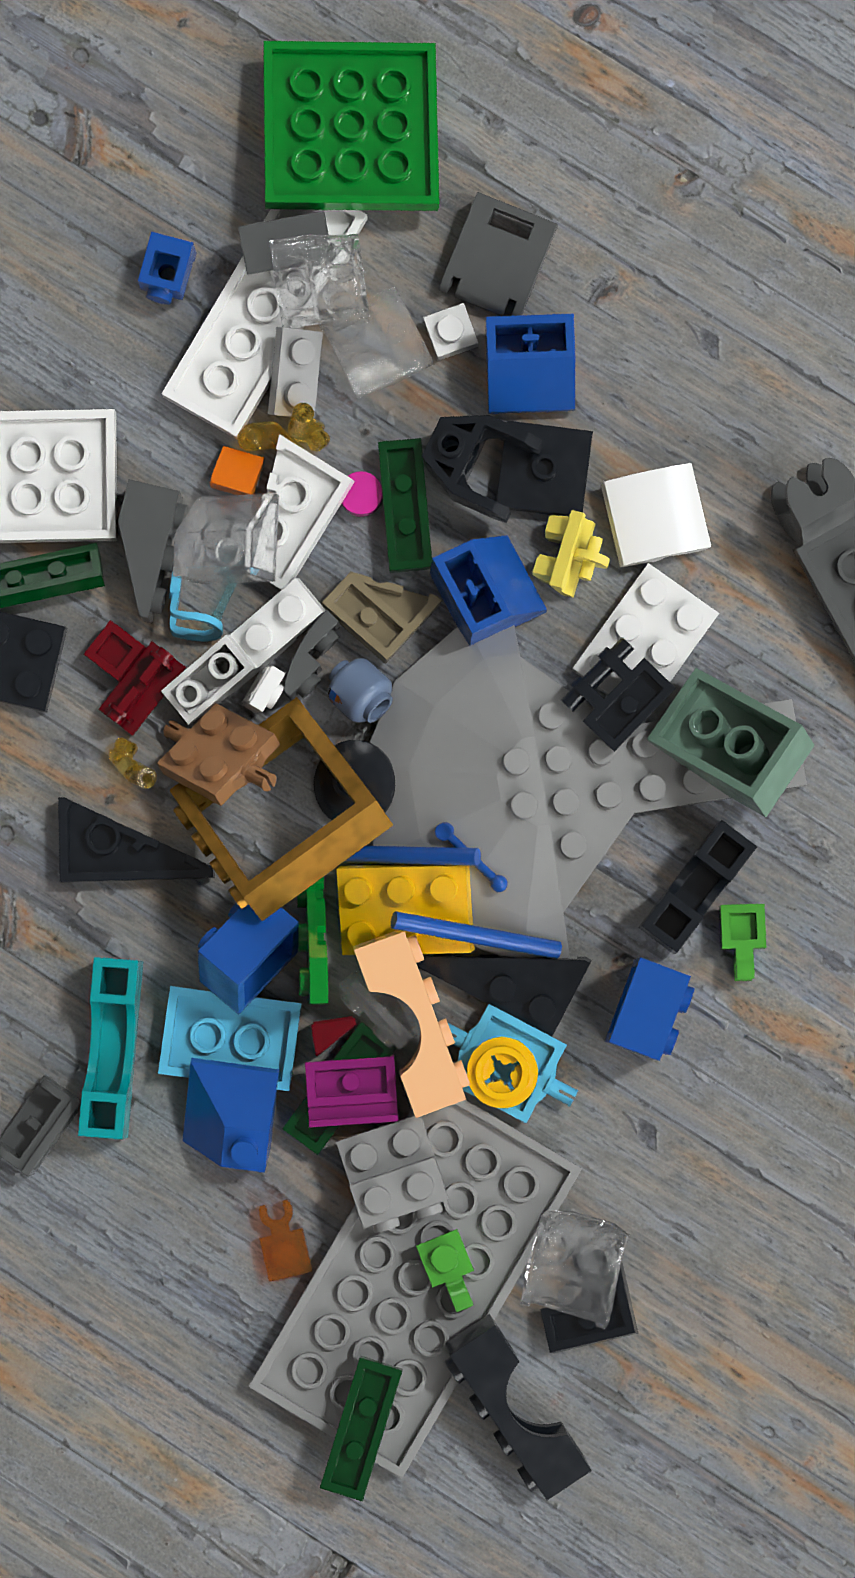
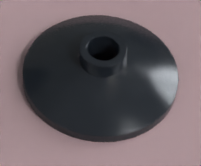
M347 740L334 745L386 813L395 793L394 770L387 755L376 745L362 740ZM320 759L314 775V793L323 813L333 820L354 805V802Z

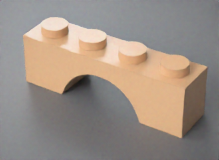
M396 930L353 946L369 992L386 993L401 999L412 1009L418 1019L420 1037L417 1049L410 1061L399 1070L415 1117L418 1118L466 1100L462 1088L470 1086V1082L462 1060L455 1063L452 1062L447 1046L455 1044L447 1019L437 1021L432 1004L438 1003L440 1000L431 977L422 980L416 963L423 961L424 957L416 935L407 938L405 931Z

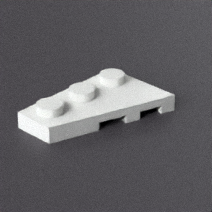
M279 434L276 446L277 454L272 473L269 475L262 516L259 517L247 568L282 590L296 578L355 481Z

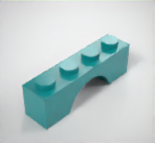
M94 957L90 995L91 1042L87 1074L81 1096L78 1136L111 1139L128 1138L143 961Z

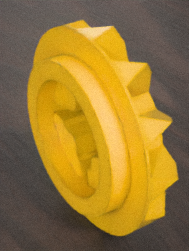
M500 1036L484 1041L474 1050L467 1065V1077L472 1092L480 1101L495 1108H510L522 1103L531 1095L537 1083L538 1067L533 1053L521 1041ZM495 1055L496 1059L500 1060L503 1065L513 1064L517 1061L520 1063L510 1073L511 1084L514 1088L511 1089L508 1083L505 1084L502 1079L491 1080L486 1083L485 1080L490 1078V1075L495 1071L494 1060L491 1056Z

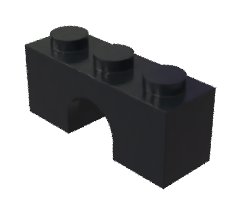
M723 820L718 822L638 928L672 954L678 953L703 920L707 910L723 889L734 879L757 846Z

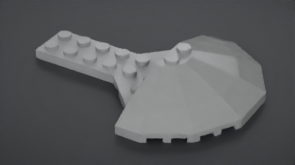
M514 625L469 646L457 627L395 680L391 693L393 697L392 704L386 713L379 718L370 743L379 747L387 755L395 775V793L392 803L386 811V815L393 826L375 838L373 846L454 847L448 840H439L435 835V829L439 824L443 822L450 823L454 828V835L468 848H479L481 861L496 875L504 876L508 882L506 890L496 892L491 888L490 881L475 866H469L473 925L560 941L562 951L559 958H569L564 911L634 814L731 798L647 740L659 721L641 724L614 752L583 722L594 709L583 702L572 712L561 701L569 691L520 657ZM792 699L764 703V705L796 722ZM804 764L801 765L786 789L807 785ZM474 944L475 947L498 956L544 957Z

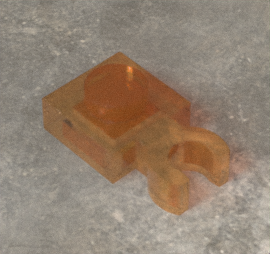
M289 1199L282 1201L285 1213L280 1219L270 1217L266 1204L261 1205L259 1208L261 1221L271 1230V1235L259 1238L269 1282L313 1271L303 1227L290 1229L289 1222L293 1217L294 1210Z

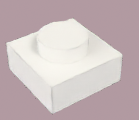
M464 303L423 317V322L437 361L478 347V340Z

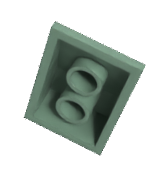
M698 668L694 669L647 738L655 747L730 798L764 817L768 816L815 746L801 724Z

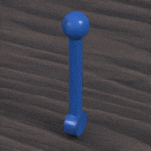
M443 822L436 827L435 835L439 840H448L455 848H468L454 835V828L450 823ZM480 861L478 866H475L490 881L491 888L494 891L503 892L506 890L508 882L504 876L496 875L482 861Z

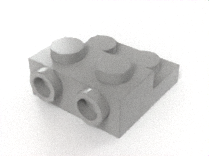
M414 1115L336 1141L363 1228L373 1226L374 1232L379 1233L399 1226V1216L415 1211L417 1219H421L443 1211L441 1202L447 1201L449 1198L422 1116L416 1118Z

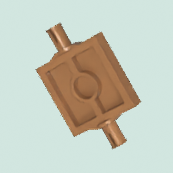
M217 703L192 728H186L173 720L168 722L170 726L165 725L163 730L164 736L177 743L157 762L162 773L212 802L222 806L235 791L248 783H252L264 791L272 790L269 785L275 786L276 775L262 769L265 760L280 746V743L275 734Z

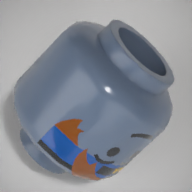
M365 658L354 659L351 662L344 660L331 671L329 675L331 683L328 688L329 700L349 720L355 723L375 722L391 706L393 701L391 696L392 682L371 661Z

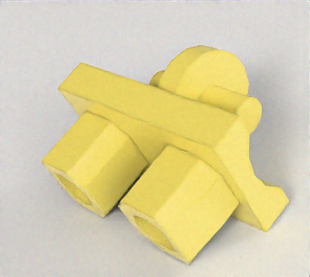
M571 510L570 516H549L545 529V538L548 541L561 544L557 558L540 554L536 559L532 572L533 576L538 580L550 585L561 595L574 598L579 578L591 581L594 568L606 569L610 562L608 557L599 553L603 539L592 536L596 524L586 519V515L583 512Z

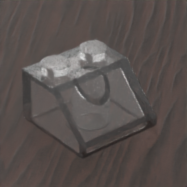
M271 493L198 497L175 532L173 576L197 584L274 582L276 576L279 495Z

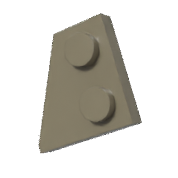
M350 571L323 600L321 605L339 621L341 626L386 664L440 606L442 600L433 594L424 596L403 590L404 586L390 582L378 583L372 580L371 577Z

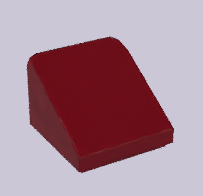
M354 1016L313 1022L311 1027L316 1056H320L355 1027L357 1019Z

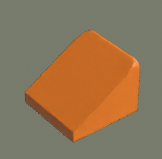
M223 446L209 482L211 488L253 500L265 458Z

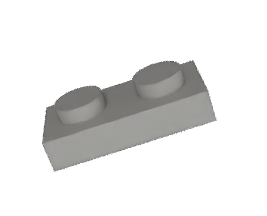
M276 327L268 414L314 419L323 332Z

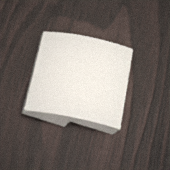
M692 463L636 473L601 483L620 567L656 562L665 557L704 551L711 547Z

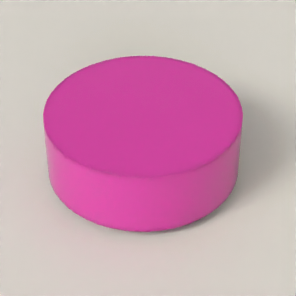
M363 471L348 475L355 482L341 503L343 508L351 515L357 517L373 514L380 507L383 499L382 486L379 480L374 475Z

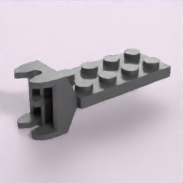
M825 458L822 460V465L818 463L807 465L806 482L795 477H791L786 485L779 481L776 482L771 490V503L784 531L800 545L793 549V552L855 663V478L842 462L834 458Z

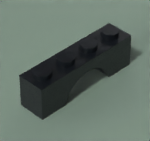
M490 1314L445 1343L450 1358L445 1360L448 1369L459 1384L465 1380L474 1391V1394L469 1399L480 1417L485 1420L491 1416L499 1430L493 1433L495 1439L507 1456L515 1452L523 1464L517 1471L531 1492L539 1488L548 1501L592 1471L585 1456L562 1422L551 1424L532 1423L520 1418L509 1408L506 1397L507 1385L519 1360Z

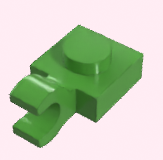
M765 904L720 905L721 950H734V981H752V979H755L753 949L766 948Z
M458 1229L416 1245L432 1288L445 1283L456 1312L472 1307L474 1304L462 1276L474 1271V1268Z

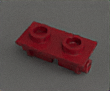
M151 641L98 710L134 736L165 696L161 690L178 677L186 667L164 648Z

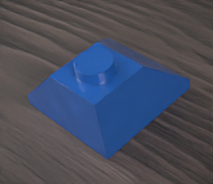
M191 1058L183 1142L220 1167L265 1173L271 1149L280 1069Z

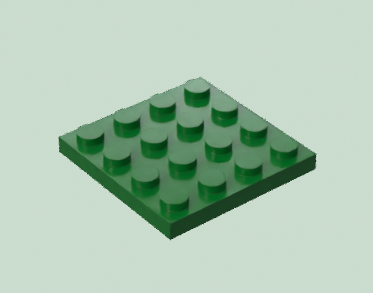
M263 41L265 209L438 211L440 203L436 43Z

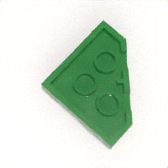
M324 877L297 896V908H306V924H299L298 952H307V968L299 969V996H308V1005L328 1004L327 945L326 941H324V933H326L325 901L323 898Z

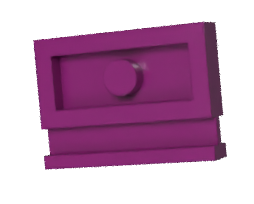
M394 1056L305 1062L309 1127L398 1121Z

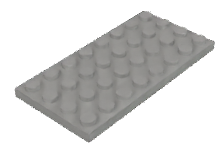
M468 1100L422 1116L449 1200L441 1202L443 1211L421 1219H417L414 1211L399 1216V1226L375 1233L373 1226L363 1228L355 1205L249 1385L251 1389L335 1438L360 1355L402 1368V1375L375 1460L376 1464L401 1479L458 1383L445 1363V1360L450 1358L445 1343L488 1314L495 1320L582 1170L581 1167ZM413 1109L410 1110L406 1118L414 1116ZM458 1229L474 1268V1271L462 1276L474 1305L460 1312H456L445 1283L432 1288L416 1247L418 1244Z

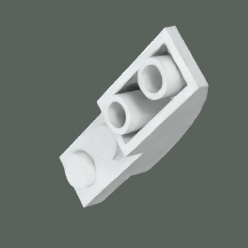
M295 578L234 632L221 638L161 692L188 725L192 724L203 716L215 703L219 704L298 640L297 637L318 620L326 610L300 578Z

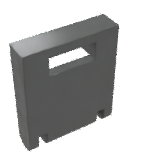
M477 192L441 281L439 291L448 293L454 278L460 280V283L456 290L455 298L500 316L504 315L510 299L517 302L512 310V316L523 315L558 224ZM495 211L533 226L528 240L491 226Z

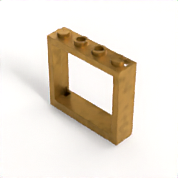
M297 697L259 724V726L274 733L280 743V746L265 760L263 767L304 737L354 802V805L250 881L202 814V811L214 802L180 783L169 790L179 804L173 809V812L188 831L193 827L197 830V832L191 835L193 841L205 857L212 853L216 857L209 862L213 870L224 884L230 880L234 883V886L228 890L241 909L249 904L261 921L268 918L393 826L377 800Z

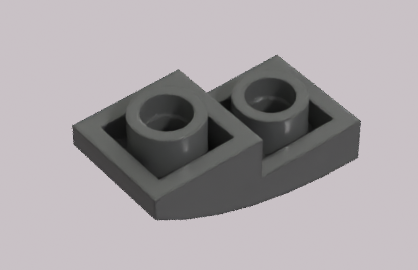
M328 610L318 618L308 631L291 662L284 686V692L291 701L298 694L304 699L319 685L321 679L317 675L322 671V668L312 656L317 651L321 655L325 654L340 638L336 633L340 628V623Z

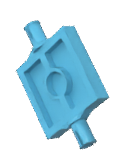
M490 1004L487 1005L479 1023L469 1033L448 1023L451 1033L456 1035V1038L453 1037L455 1041L453 1045L460 1048L458 1061L462 1060L466 1074L471 1054L481 1043L492 1038L503 1036L519 1040L533 1053L538 1067V1078L533 1092L525 1101L514 1107L498 1109L527 1123L536 1104L546 1094L567 1104L569 1107L571 1106L573 1099L560 1093L559 1090L575 1097L578 1089H574L555 1079L557 1063L567 1044ZM495 1055L491 1056L494 1060L495 1071L490 1075V1078L485 1080L486 1083L491 1080L502 1079L505 1084L508 1083L511 1089L514 1088L511 1084L510 1073L520 1063L517 1061L513 1064L503 1065L500 1060L496 1059ZM470 1086L462 1088L463 1091L475 1096Z

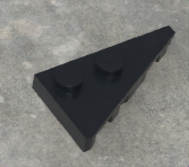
M65 797L58 798L59 874L61 883L215 878V871L211 865Z
M434 954L432 956L423 955L424 960L418 962L417 966L552 1037L592 960L587 957L555 959L547 957L521 958L498 955L474 957Z

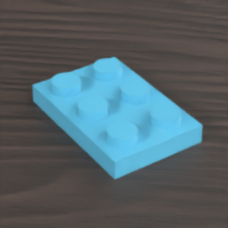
M170 986L158 1074L189 1078L191 1058L280 1069L277 1090L290 1091L302 1003L255 997L238 1015L211 991Z

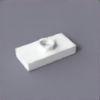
M274 666L262 668L245 695L242 706L254 713L263 712L265 707L272 709L284 689L280 682L285 673Z

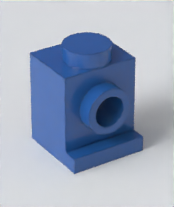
M151 232L138 278L141 290L147 291L146 298L166 305L171 304L172 298L183 300L193 261L195 262L197 255L193 242ZM170 268L175 271V276L171 280H165L160 278V273L164 269Z

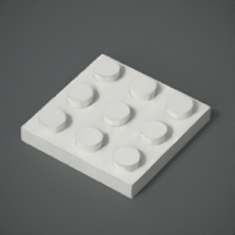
M115 409L0 411V543L118 541Z

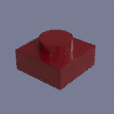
M110 620L85 651L84 655L120 682L146 647Z

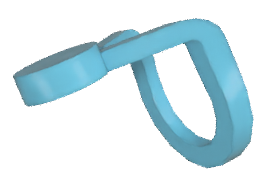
M173 571L169 599H171L169 622L171 634L177 638L200 642L215 641L221 638L223 624L217 618L198 612L178 611L183 572ZM177 619L195 620L207 623L213 629L202 631L178 627L176 622Z

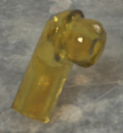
M299 403L292 411L288 423V433L294 441L307 443L312 451H320L329 444L330 435L324 430L325 425L320 420L313 418V408L307 403Z
M275 421L246 424L237 437L238 444L245 451L276 450L279 434L304 449L298 441Z
M122 737L116 739L113 750L109 749V760L128 782L144 789L153 787L157 780L155 770L133 760L134 755L138 751L137 744Z

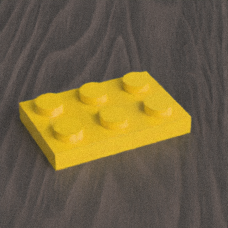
M394 864L340 866L336 869L342 955H355L353 946L396 931V929L391 928V917L394 911L473 925L469 866ZM405 931L407 938L416 935L422 954L471 953L475 950L473 943Z

